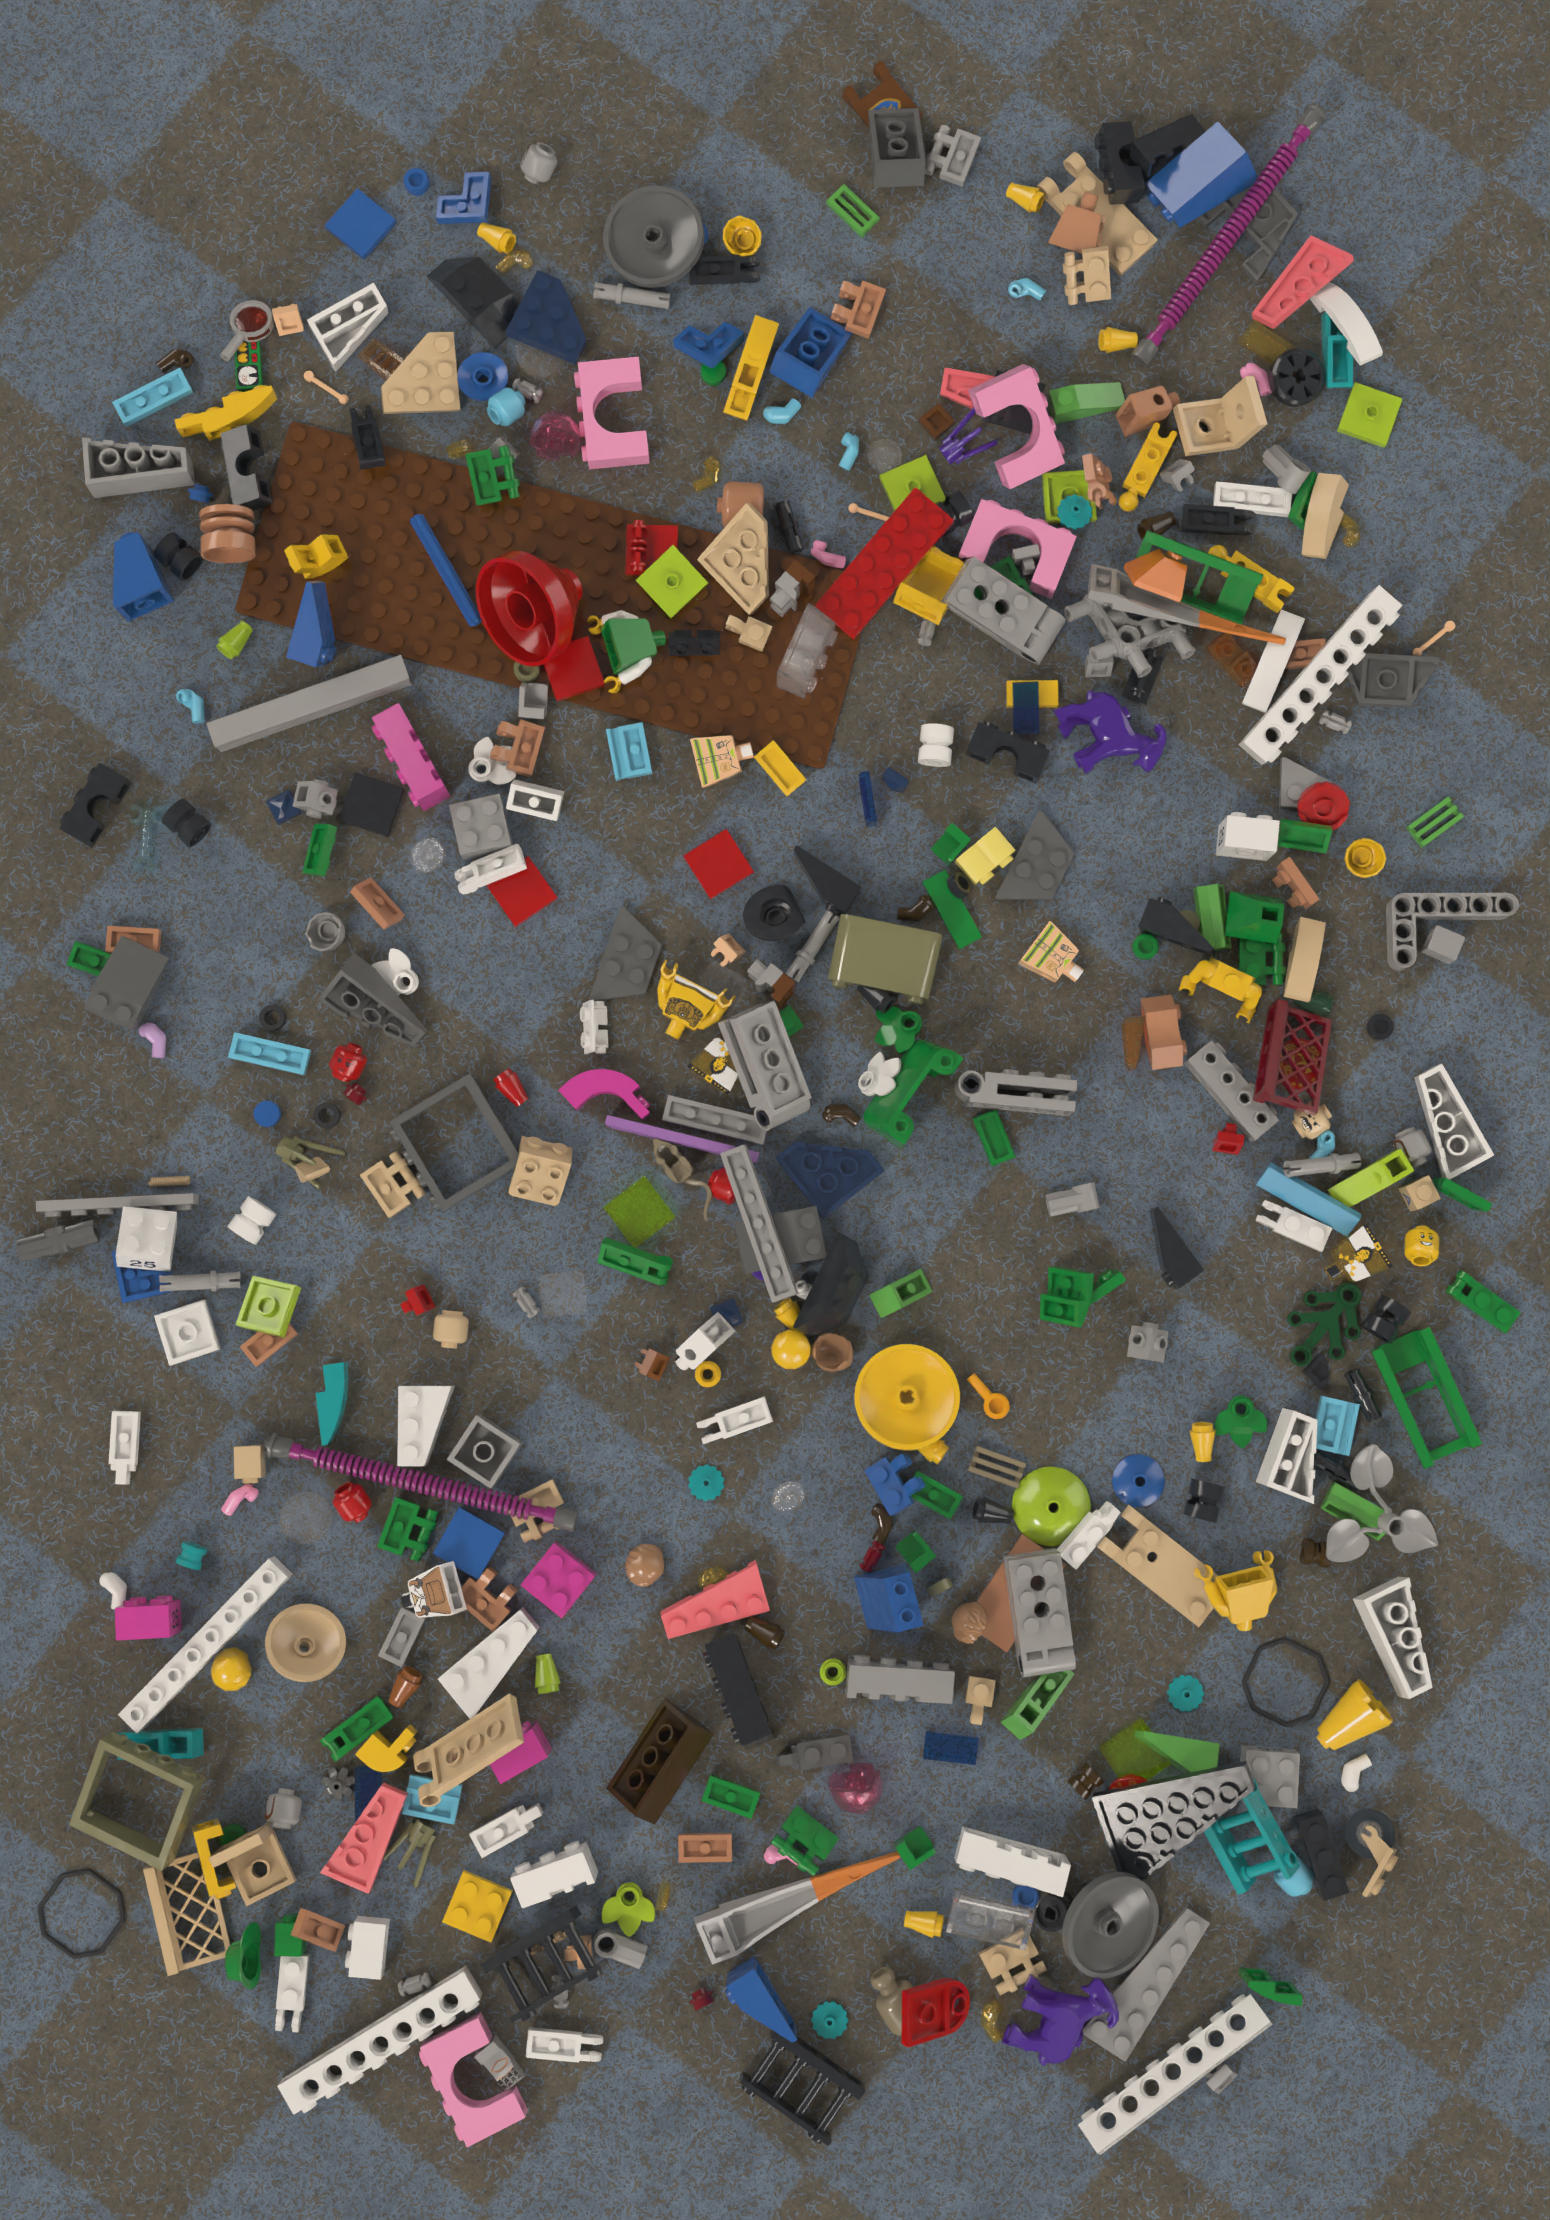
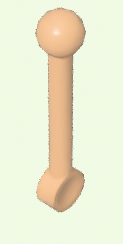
M312 371L304 373L306 381L314 382L338 398L341 404L348 403L349 398L347 395L339 394L315 378Z
M851 503L848 507L851 513L859 512L883 521H887L889 518L888 516L860 508L855 503Z
M1447 621L1442 630L1421 647L1414 648L1412 655L1421 656L1422 652L1442 635L1453 631L1455 623Z

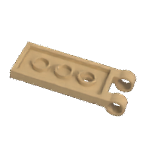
M1073 152L1063 161L1065 169L1076 178L1069 187L1061 193L1056 183L1051 178L1046 177L1036 188H1040L1041 192L1045 193V201L1060 216H1062L1068 204L1080 207L1084 192L1099 197L1094 212L1105 216L1100 247L1108 246L1109 266L1121 277L1157 243L1158 239L1124 204H1109L1108 194L1104 193L1103 183L1086 166L1084 159L1078 153Z
M1128 1505L1121 1516L1138 1529L1123 1549H1120L1104 1536L1096 1547L1192 1623L1200 1627L1214 1608L1203 1588L1205 1586L1204 1581L1196 1578L1194 1575L1195 1568L1200 1570L1202 1577L1206 1575L1204 1564ZM1150 1552H1155L1157 1555L1154 1562H1150L1147 1559V1555ZM1213 1572L1211 1578L1212 1582H1215V1577L1218 1576L1215 1572Z
M511 1694L506 1695L427 1748L419 1750L413 1755L414 1767L417 1772L427 1773L432 1771L433 1781L423 1784L418 1789L420 1805L424 1807L437 1805L441 1801V1795L524 1743L515 1696Z

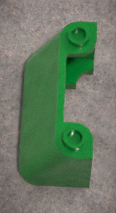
M916 1040L911 1049L906 1051L900 1059L901 1069L898 1076L894 1079L896 1082L894 1090L884 1096L876 1094L864 1112L865 1124L902 1149L914 1130L912 1119L902 1112L927 1074L933 1078L938 1074L953 1075L964 1058L948 1048L925 1040Z

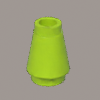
M241 621L218 639L217 649L231 660L235 656L238 657L253 629L247 623Z
M552 1654L536 1656L535 1688H538V1694L559 1691V1684L561 1682L552 1659Z

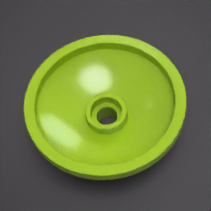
M1050 1466L1038 1468L1028 1473L1019 1482V1487L1015 1489L1012 1498L1013 1518L1020 1531L1033 1542L1045 1546H1059L1087 1513L1091 1511L1090 1497L1083 1482L1070 1471ZM1053 1502L1058 1505L1056 1512H1050L1048 1509L1049 1505Z

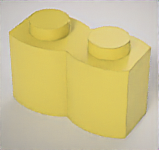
M994 827L958 857L955 863L974 885L979 882L984 885L994 876L992 871L1000 865L1003 869L1014 860L1012 854L1015 852V849L1001 832Z

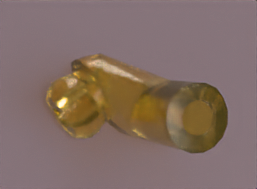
M721 1566L706 1568L699 1573L697 1583L700 1587L704 1588L712 1583L727 1578L726 1575L731 1572Z

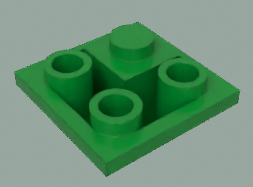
M1230 891L1225 936L1276 944L1283 924L1284 903L1282 899Z

